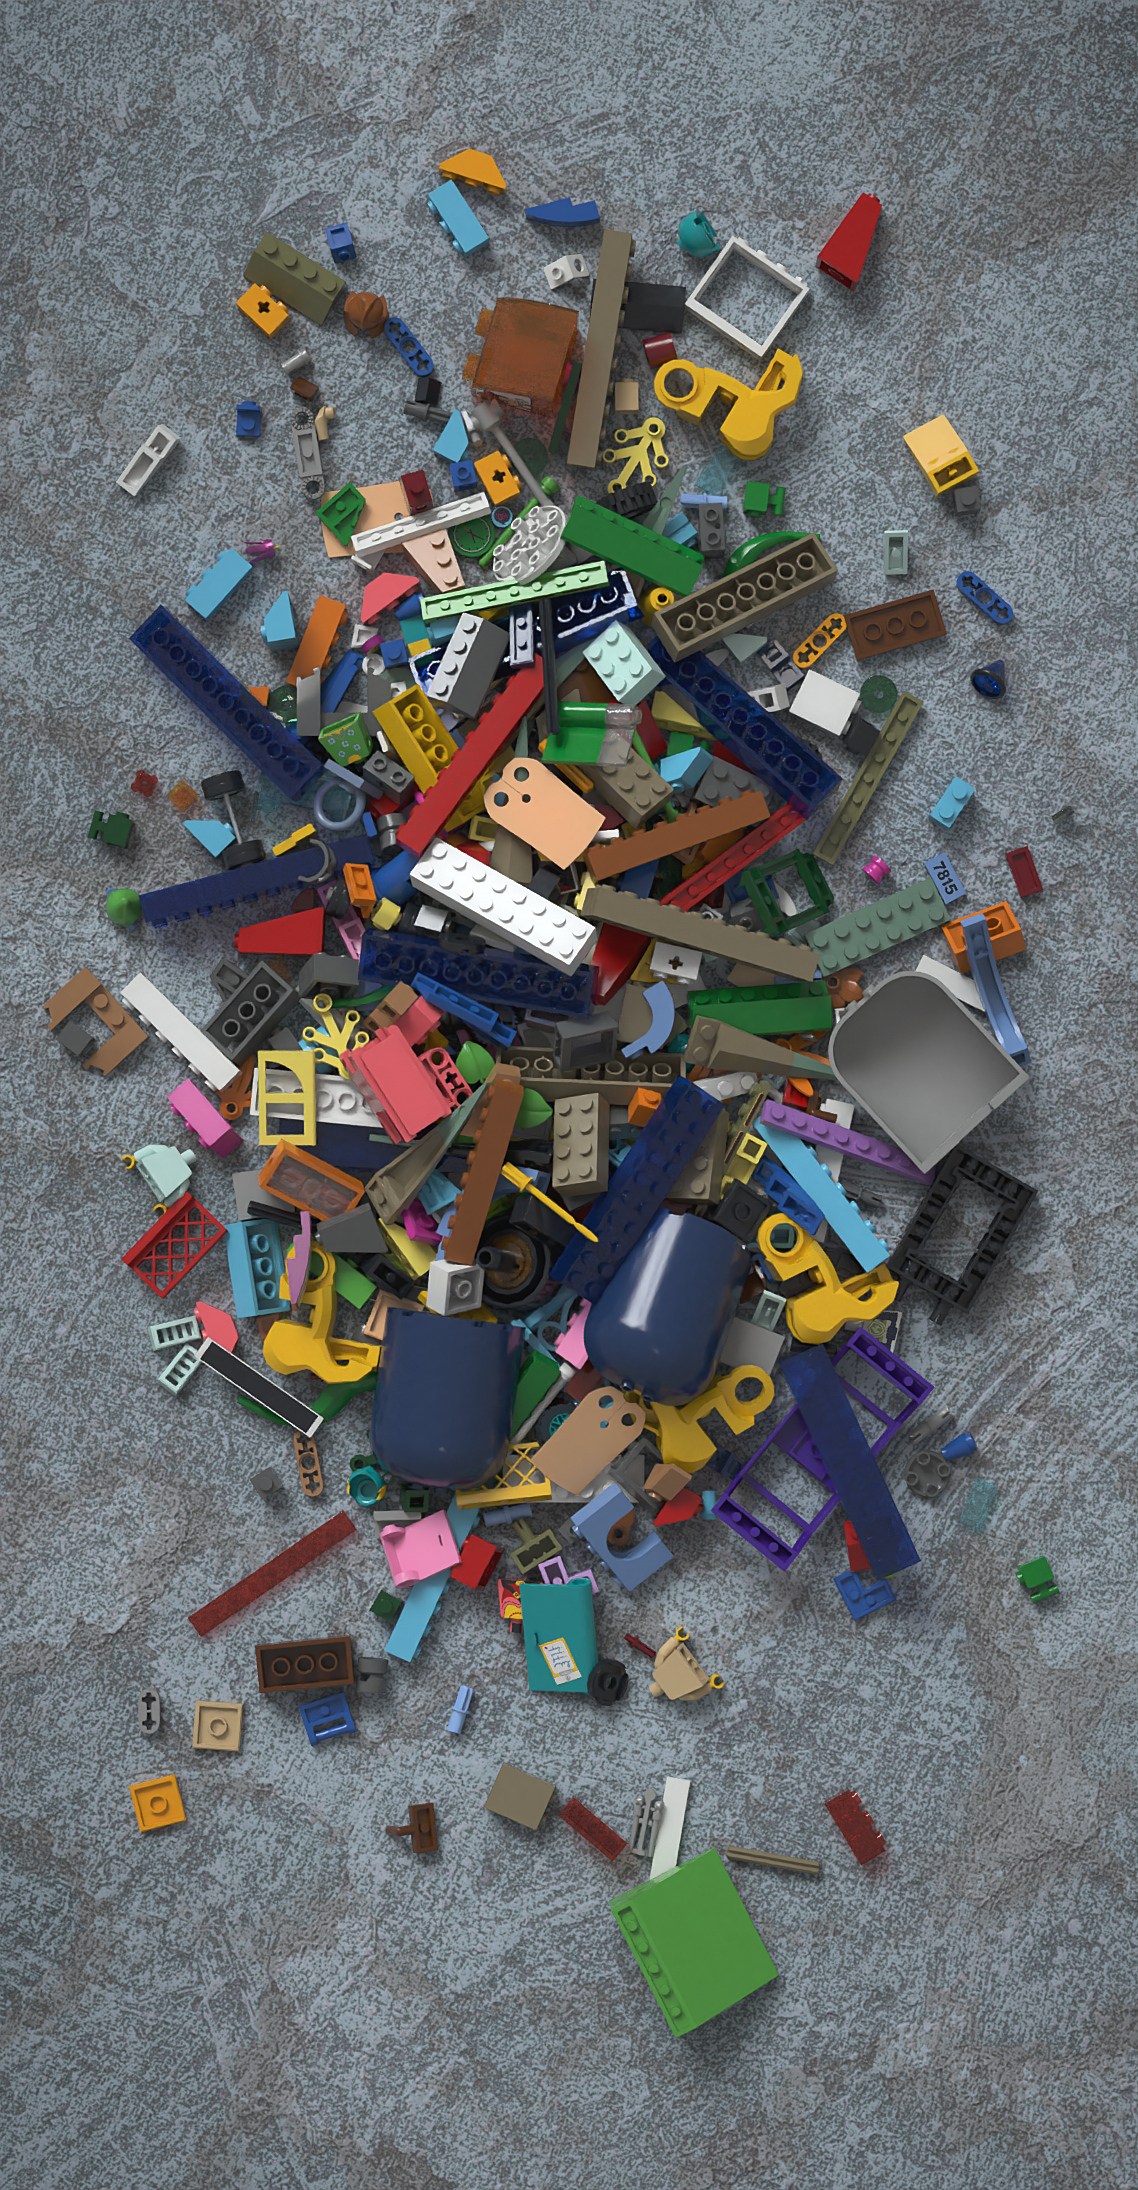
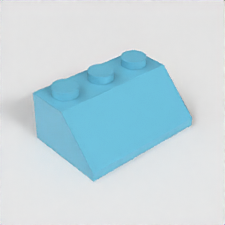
M284 591L265 616V625L260 626L262 639L266 646H270L272 652L300 647L292 601L288 591Z

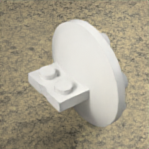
M535 506L524 516L526 518L525 521L520 517L516 518L511 524V529L515 531V534L505 545H498L493 551L495 556L493 563L495 577L500 582L515 579L516 582H520L518 585L527 584L542 573L566 569L576 563V555L565 546L566 541L560 539L568 517L556 506Z

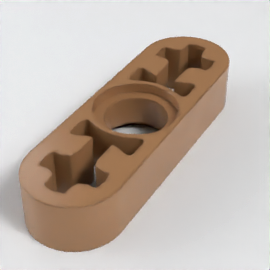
M298 1430L294 1434L293 1442L302 1489L306 1495L314 1497L319 1495L324 1488L315 1436L313 1434L310 1437L311 1440L307 1442L308 1449L313 1447L314 1452H305L300 1455L299 1450H304L303 1443H298L297 1438H300L303 1432ZM305 1456H312L315 1459L314 1468L305 1469L302 1466V1459ZM317 1470L318 1476L313 1475L315 1483L319 1482L320 1487L316 1488V1492H312L311 1489L306 1487L310 1483L309 1476L304 1478L303 1473H312Z

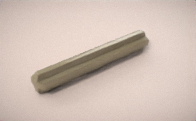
M728 1846L726 1854L727 1858L814 1875L818 1874L820 1867L817 1861L735 1846Z

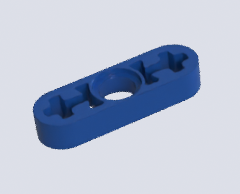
M393 317L388 319L384 326L388 339L417 376H429L434 369L431 357L400 318ZM390 325H400L399 331L401 335L404 336L407 333L408 336L403 337L397 343L396 341L399 340V336L395 332H389L391 330ZM411 341L416 345L413 353L408 354L403 351L402 346L405 342ZM420 351L422 352V354L419 355L421 361L423 363L429 362L427 365V371H424L423 369H417L419 367V363L416 359H414L413 362L410 361V359L416 357Z
M965 571L959 575L956 581L958 590L998 625H1005L1011 620L1013 616L1011 606L978 576L970 571ZM963 577L965 579L972 578L971 584L975 588L978 584L981 586L976 591L974 597L970 594L973 592L971 587L967 586L964 588L962 586ZM981 592H987L991 595V602L984 605L979 602L978 595ZM995 600L999 602L996 605L999 610L1004 608L1007 610V619L1004 617L998 619V612L994 608L991 612L988 610Z

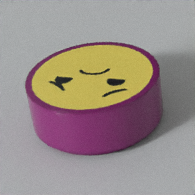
M375 635L368 639L361 649L367 656L378 651L381 648L380 644L385 643L380 635Z

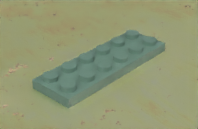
M928 878L808 932L803 936L807 945L814 948L813 952L820 954L817 966L824 978L944 924L951 919L932 878Z

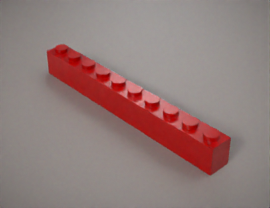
M535 653V666L520 668L521 670L516 676L512 675L506 684L507 689L503 694L499 693L492 703L493 708L490 712H485L478 722L480 724L475 732L473 730L469 732L464 742L466 744L461 750L457 749L451 757L452 763L448 768L444 767L438 774V782L434 787L430 786L423 795L424 800L420 806L415 805L409 814L411 818L406 825L402 823L395 833L397 836L396 844L417 859H421L431 843L437 838L521 725L522 718L529 714L544 694L542 657Z

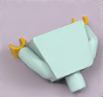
M148 1145L136 1151L134 1156L125 1155L122 1157V1161L128 1158L132 1161L131 1165L125 1169H134L137 1166L159 1202L164 1200V1203H159L153 1208V1212L158 1207H162L164 1213L177 1199L184 1196L185 1191H187L190 1185L188 1177L192 1175V1171L188 1166L196 1162V1156L190 1149L180 1154L175 1146L168 1148L166 1145Z

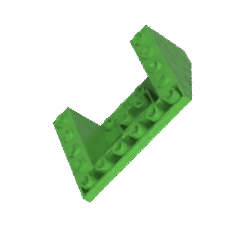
M715 1847L609 1900L611 1911L675 2038L697 2028L779 1975Z

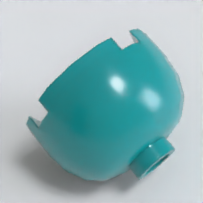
M697 209L680 222L678 228L680 238L677 240V243L683 252L688 251L694 257L704 258L717 252L721 247L720 242L715 244L713 236H716V232L703 213L698 215L699 209Z

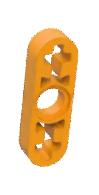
M838 613L831 614L796 649L793 654V662L799 669L809 668L845 631L847 625L843 615ZM839 619L841 620V629L835 628L831 632V635L834 636L831 639L829 634L821 629L825 627L828 630L832 625L831 620L837 621ZM816 635H822L826 638V645L824 647L818 648L813 644V638ZM809 644L810 648L818 654L815 656L812 652L807 658L808 663L804 661L799 663L798 654H805L809 650L805 646Z

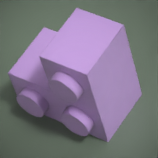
M560 1555L538 1564L545 1584L566 1585L568 1581L575 1578H588L591 1580L592 1594L599 1592L591 1568L568 1576Z

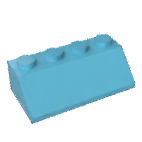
M261 1219L223 1225L228 1230L225 1234L237 1319L290 1311L289 1300L279 1298L280 1277L285 1270L278 1223Z

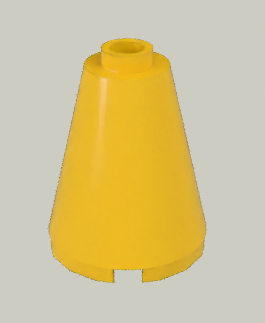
M657 584L651 585L642 592L639 598L638 613L642 621L652 628L651 622L654 613L683 599V597Z

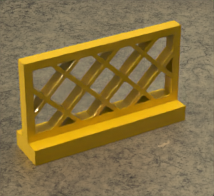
M538 1442L509 1445L508 1451H515L521 1457L513 1466L505 1461L504 1464L510 1470L503 1479L498 1475L494 1477L500 1481L494 1489H487L482 1485L480 1488L483 1490L478 1491L476 1490L479 1487L469 1492L456 1490L458 1510L552 1500L550 1479L545 1476V1483L535 1484L529 1479L538 1468L526 1455L531 1449L541 1448ZM523 1459L534 1466L526 1476L516 1469ZM513 1471L523 1478L522 1482L514 1487L505 1482Z

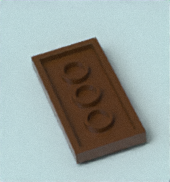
M934 589L844 615L856 661L947 635Z

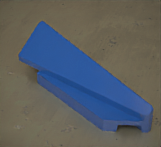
M352 650L346 652L320 687V713H335L361 668L365 657ZM296 716L281 735L280 740L303 752L305 744L311 737H297Z
M417 972L411 987L422 994L426 1001L444 1009L502 1050H508L517 1031L497 1022L499 1013Z

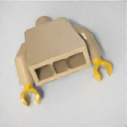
M682 1626L675 1631L674 1638L670 1637L660 1647L654 1662L656 1670L652 1673L656 1682L651 1684L649 1689L655 1697L666 1693L670 1700L678 1698L681 1701H696L710 1693L712 1688H722L724 1682L715 1685L714 1679L719 1677L720 1674H712L709 1678L684 1643L679 1645L680 1641L687 1640L690 1635L688 1633L685 1638H681L678 1635V1631L683 1628Z

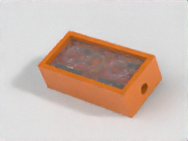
M283 1139L280 1140L257 1177L260 1188L303 1211H310L311 1215L322 1221L354 1209L365 1192L363 1183L358 1179Z

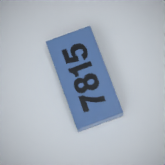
M945 852L923 863L945 905L966 894Z

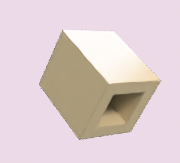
M620 379L619 382H615V415L638 414V382H633V379Z

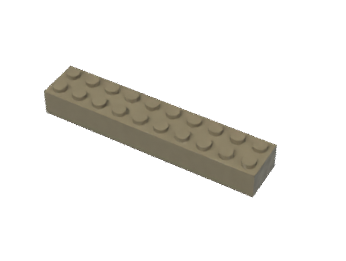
M604 229L567 459V467L595 471L596 466H601L603 453L599 450V444L605 442L606 427L602 426L603 420H608L610 404H606L607 396L612 397L614 381L610 380L611 373H616L618 361L617 357H614V351H619L621 334H618V327H623L625 311L621 310L622 303L627 304L629 287H625L626 280H631L632 264L629 263V258H634L636 240H632V233Z
M596 885V888L587 889L580 916L794 981L813 982L820 954L814 953V948L805 945L791 946L792 941L782 938L769 939L770 935L763 932L748 933V928L739 925L726 926V921L720 919L706 918L705 920V915L693 911L691 913H682L683 908L674 905L660 906V901L651 898L638 899V894L628 891H618L617 893L616 888L609 885Z

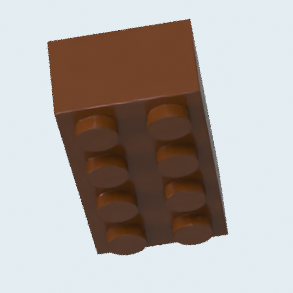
M351 1634L255 1645L260 1693L355 1683Z

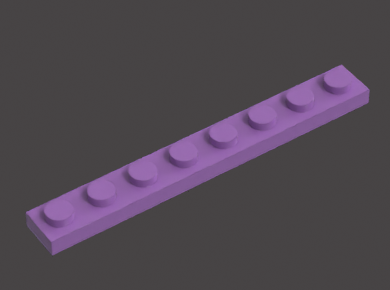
M768 1099L763 1104L760 1124L928 1186L934 1181L937 1163L924 1174L901 1148Z

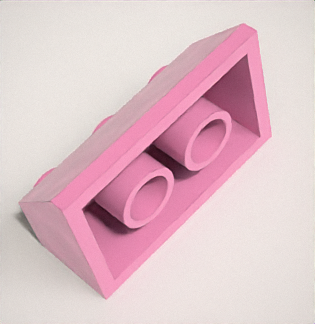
M595 1291L591 1295L588 1293L585 1295L580 1303L582 1309L578 1315L574 1313L567 1322V1325L570 1327L565 1334L561 1332L554 1342V1345H556L555 1352L579 1369H581L588 1358L584 1345V1326L596 1293Z

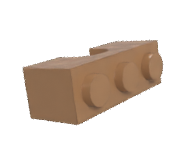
M400 981L363 1024L373 1034H375L374 1031L381 1027L388 1028L389 1025H393L418 996L409 985Z

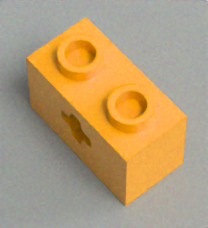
M254 283L236 302V306L271 340L290 320L287 314L289 310L282 302L276 303L271 299L272 293L265 286L259 287ZM268 306L269 312L261 313L260 307L266 308Z
M499 450L474 463V468L495 508L520 496L519 489L522 488L516 475L512 477L508 470L511 464L505 454L501 456ZM498 473L499 476H504L502 483H499L498 480L494 481L495 474Z

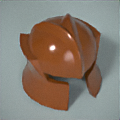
M354 291L349 294L344 305L343 319L345 326L354 337L358 328L362 331L369 329L372 339L384 332L385 323L389 319L384 295L378 297L371 292L356 294Z

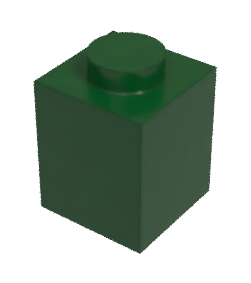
M382 1588L370 1611L390 1622L402 1599Z

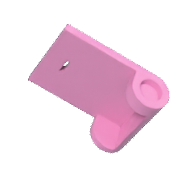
M444 1509L405 1528L397 1527L395 1524L388 1525L380 1533L381 1542L397 1589L412 1586L462 1562L446 1510Z

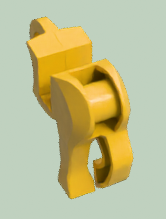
M778 348L756 388L751 390L737 379L707 367H696L692 362L684 359L672 360L665 363L657 371L654 380V393L662 405L676 411L679 418L695 425L700 424L717 394L720 395L719 399L728 405L734 403L733 408L720 428L718 438L734 456L742 460H756L765 455L772 446L775 417L796 404L802 382L803 369L797 354L792 357ZM674 371H683L693 380L694 387L692 391L683 398L672 397L664 388L665 378ZM781 379L785 381L782 389L777 390Z
M785 1213L771 1215L763 1221L758 1229V1246L765 1256L764 1264L774 1280L785 1281L809 1269L808 1274L813 1283L817 1282L818 1284L787 1299L785 1302L787 1325L792 1335L801 1342L821 1344L830 1341L845 1322L872 1321L894 1301L899 1282L892 1279L885 1262H881L868 1273L864 1271L840 1283L834 1266L818 1242L808 1234L807 1230ZM781 1223L791 1225L797 1235L795 1246L785 1253L776 1251L770 1242L771 1231ZM871 1289L872 1296L864 1302L858 1300L860 1296Z
M313 1241L312 1251L317 1252L322 1257L324 1270L318 1279L307 1280L306 1289L301 1303L316 1305L310 1314V1323L313 1324L288 1319L275 1321L264 1340V1358L274 1371L284 1375L309 1369L328 1384L360 1381L373 1371H378L382 1345H372L333 1337L337 1312V1291L334 1278L337 1271V1260L333 1252H327L324 1245L319 1246L317 1241ZM294 1247L289 1251L286 1259L296 1258ZM285 1260L286 1272L280 1277L279 1298L291 1301L287 1262ZM335 1360L350 1361L347 1366H341Z
M741 1365L733 1369L729 1375L722 1377L718 1374L714 1376L705 1392L695 1400L684 1405L667 1406L650 1402L651 1406L643 1403L642 1393L639 1390L634 1389L633 1392L622 1390V1393L627 1402L636 1403L646 1413L643 1428L655 1433L657 1449L662 1454L663 1463L674 1464L687 1473H694L704 1467L717 1450L707 1432L698 1422V1419L708 1416L712 1411L711 1409L715 1407L737 1435L755 1425L754 1415L764 1411L771 1404L774 1397V1384L769 1374L761 1367ZM746 1377L758 1378L762 1383L760 1394L751 1401H741L735 1396L737 1384ZM630 1413V1416L633 1422L635 1423L636 1416L633 1413Z

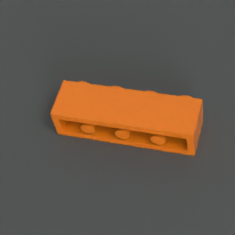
M319 595L286 680L287 685L297 689L298 676L303 680L315 674L314 668L320 667L321 687L324 679L321 677L323 668L328 669L332 656L329 655L331 647L337 646L341 635L337 633L340 624L345 625L349 612H346L347 607L345 604Z

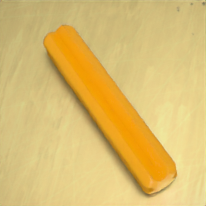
M544 739L539 744L538 749L542 753H544L547 739ZM555 764L584 793L587 794L594 788V782L576 765Z

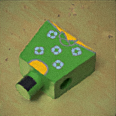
M361 712L323 728L318 737L320 743L340 766L344 767L354 763L358 772L363 771V766L368 762L366 756L370 755L373 742Z

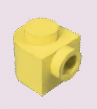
M382 898L371 913L373 924L382 931L389 930L391 925L395 926L402 916L400 913L401 908L388 899Z

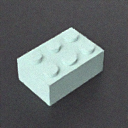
M617 620L582 652L616 699L630 708L637 705L666 677L632 630Z

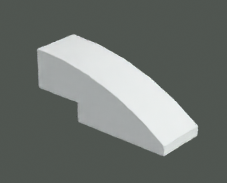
M164 424L158 425L146 443L139 448L116 483L133 496H136L163 464L181 438Z

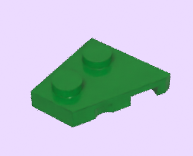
M349 482L315 512L317 517L345 548L350 542L366 499Z

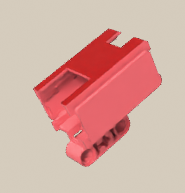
M389 1025L388 1028L381 1027L374 1031L378 1038H375L362 1048L359 1046L352 1052L347 1049L340 1054L339 1059L394 1145L401 1140L404 1143L409 1142L417 1136V1132L441 1116L445 1118L451 1114L450 1107L457 1109L460 1106L457 1102V1095L460 1092L465 1095L466 1100L473 1094L444 1049L433 1048L417 1057L398 1026ZM434 1052L440 1056V1063L438 1065L433 1064L431 1061V1056ZM447 1075L452 1076L450 1083L445 1082ZM454 1086H459L458 1089L450 1091L451 1089H454Z

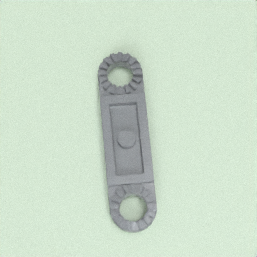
M299 407L292 411L290 421L301 489L307 499L317 500L323 496L325 484L314 416L308 408ZM300 413H305L308 415L309 420L305 425H298L295 421L296 416ZM310 482H317L320 485L318 493L311 494L307 492V485Z

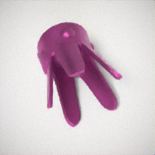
M271 539L260 542H244L246 544H260L247 547L246 553L264 552L262 555L250 560L249 564L251 565L265 558L272 559L275 557L274 549L280 548V546L273 547Z

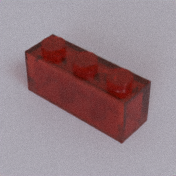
M847 1787L825 1800L824 1804L859 1863L863 1865L885 1852L883 1845L886 1844V1841L880 1831L875 1833L872 1829L871 1824L874 1821L868 1811L862 1812L858 1804L862 1803L856 1791L850 1792Z
M574 1794L558 1812L559 1817L612 1862L628 1844V1840Z

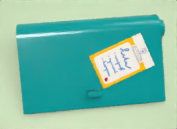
M575 1578L568 1581L566 1585L521 1583L519 1588L529 1690L582 1692L585 1695H589L587 1689L588 1677L593 1667L599 1662L591 1580L588 1578Z

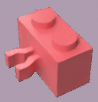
M422 995L393 1025L398 1026L410 1047L415 1043L419 1046L429 1036L426 1032L429 1030L432 1033L441 1024L439 1018L445 1012L438 1006L426 1001Z

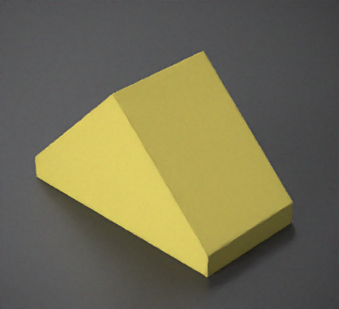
M474 815L468 838L482 842L495 841L499 823L493 819Z

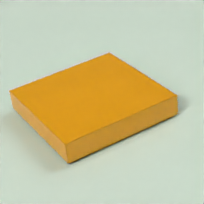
M175 1774L129 1786L140 1832L187 1820Z

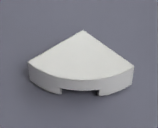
M355 624L351 648H362V645L368 639L377 635L379 629Z

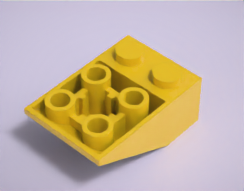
M944 414L903 436L906 445L936 498L978 475L979 470L969 451Z

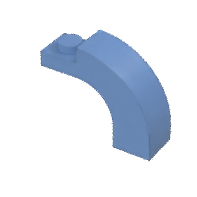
M663 980L642 992L651 1008L653 1022L647 1034L621 1050L626 1059L631 1057L634 1060L644 1054L643 1048L647 1047L652 1055L665 1043L672 1030L674 1004Z

